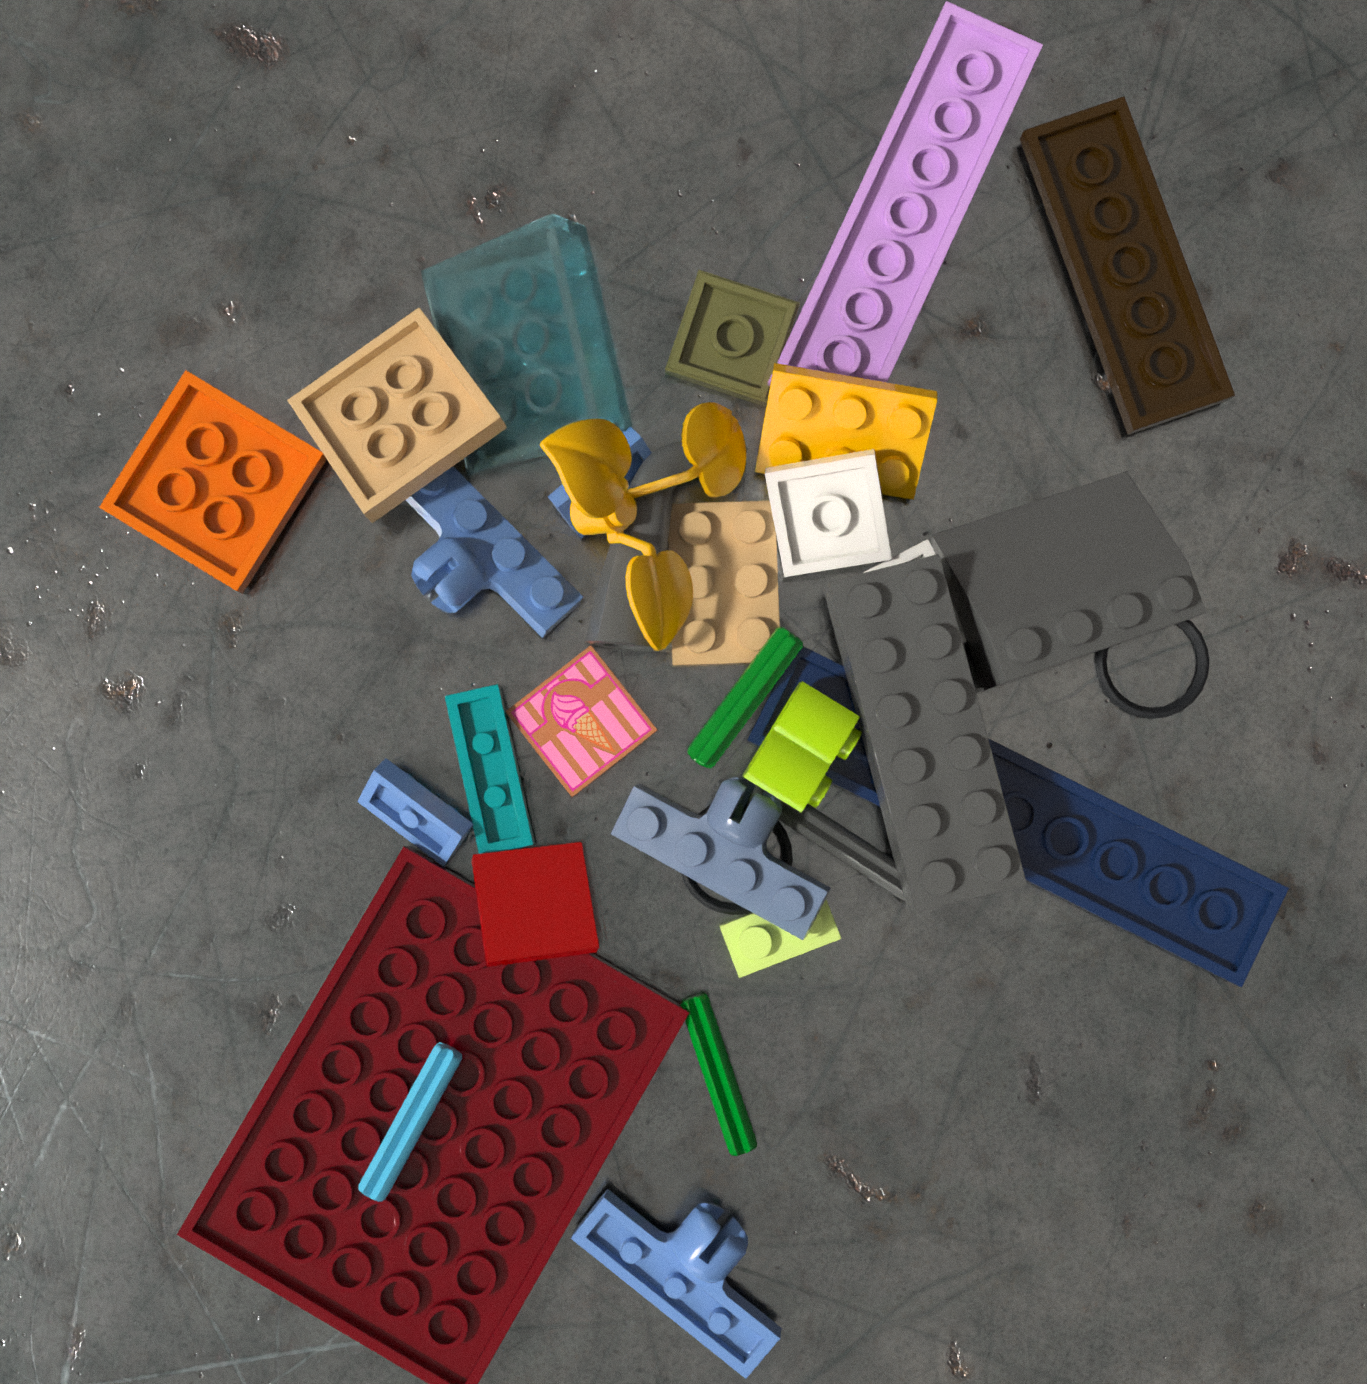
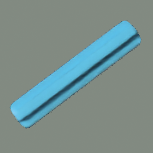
M441 1042L433 1047L359 1183L358 1189L365 1196L378 1202H382L388 1196L462 1060V1054L455 1048Z

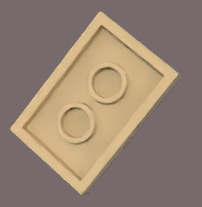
M770 501L672 504L668 538L669 550L676 552L683 559L688 567L693 583V602L689 615L672 639L673 667L750 664L775 629L780 626L777 542Z

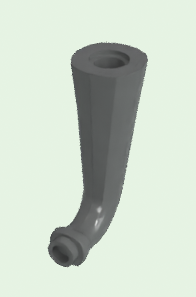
M682 441L669 443L652 452L639 467L629 489L684 472L691 468L693 465L684 454ZM746 465L741 481L739 482L736 488H741L743 485L746 473ZM677 485L635 498L634 500L637 505L636 519L624 530V533L651 543L655 547L656 554L668 548L673 493ZM621 543L610 544L594 600L585 639L586 644L620 650L660 652L654 651L645 639L627 597L625 578L627 565L633 557L643 555L641 551Z

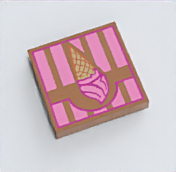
M591 645L505 711L571 797L576 796L658 731Z

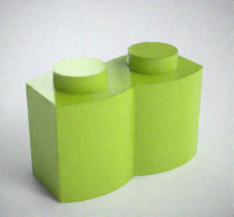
M799 682L742 777L801 813L807 804L816 808L833 779L825 775L836 756L846 760L861 736L862 732L854 728L860 716L805 682Z

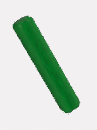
M782 626L775 629L689 745L687 753L696 763L709 769L715 766L802 649L803 642L795 633Z
M706 994L688 997L681 1001V1007L689 1012L685 1022L728 1151L732 1156L743 1155L757 1148V1140L709 997Z

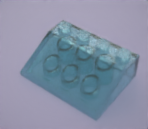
M551 213L421 271L434 328L507 426L505 430L463 459L467 476L482 475L549 459L540 447V442L554 431L569 423L586 419H605L614 423L623 433L629 427L633 428L586 226Z

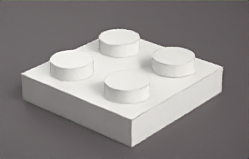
M875 449L765 469V479L784 577L892 560Z

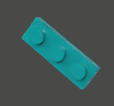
M496 684L445 696L479 854L507 851L535 844L508 718L505 712L501 686Z

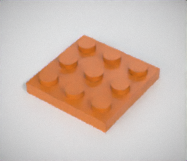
M185 370L99 508L243 594L327 459L318 449Z

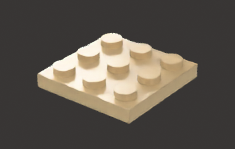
M420 308L414 310L287 400L363 514L371 523L381 518L507 428L495 408Z

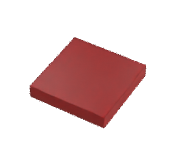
M582 842L473 854L472 867L486 967L589 954L598 951L599 943Z

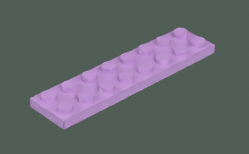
M948 1L945 2L780 355L778 364L881 382L888 381L1043 44ZM771 375V377H770V379H769V381H768V384H767L769 387H770L772 375Z

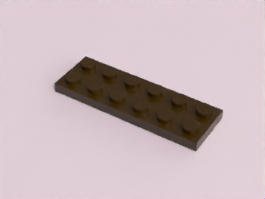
M1125 96L1024 130L1020 137V142L1127 434L1130 435L1233 398L1235 393Z

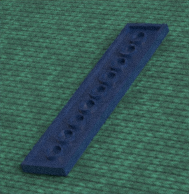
M803 646L774 685L747 741L760 747L799 682L802 681L856 714L844 666ZM857 721L854 728L860 731L859 724ZM861 735L846 760L836 756L825 775L833 779L832 784L880 807ZM988 738L1026 881L1236 986H1243L1289 890L1288 887Z

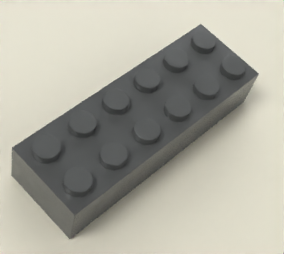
M939 554L830 581L824 588V594L855 712L860 716L858 724L862 732L865 751L907 909L914 913H920L1027 885Z

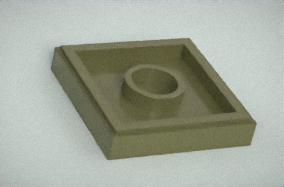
M698 270L665 368V374L766 407L770 389L767 384L772 375L774 363L778 362L790 336L800 302Z

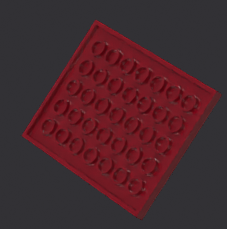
M403 846L177 1235L428 1384H478L689 1012L677 1002L592 953L486 967L475 885L414 849ZM439 1042L450 1045L462 1054V1060L391 1191L382 1202L365 1196L358 1189L359 1183L433 1047Z

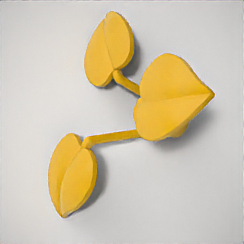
M706 402L695 406L687 414L683 422L682 447L686 458L693 466L684 472L628 489L629 483L624 478L631 466V449L620 428L608 420L586 419L569 423L548 435L539 444L554 464L565 491L572 501L570 517L574 528L582 535L607 533V540L610 544L621 543L643 553V555L633 557L627 565L625 576L626 591L635 619L645 639L654 651L665 649L686 621L693 602V583L687 565L676 552L664 550L656 554L655 547L651 543L624 533V530L636 519L637 505L634 500L635 498L691 481L699 476L704 492L710 497L725 496L737 487L746 465L744 435L737 419L732 415V411L715 402Z

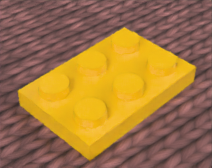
M774 363L755 472L765 474V469L768 467L875 449L882 494L914 500L938 399L937 391Z

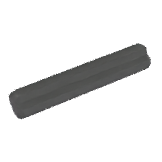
M785 802L782 803L779 821L905 901L893 858L809 804L806 805L801 813Z

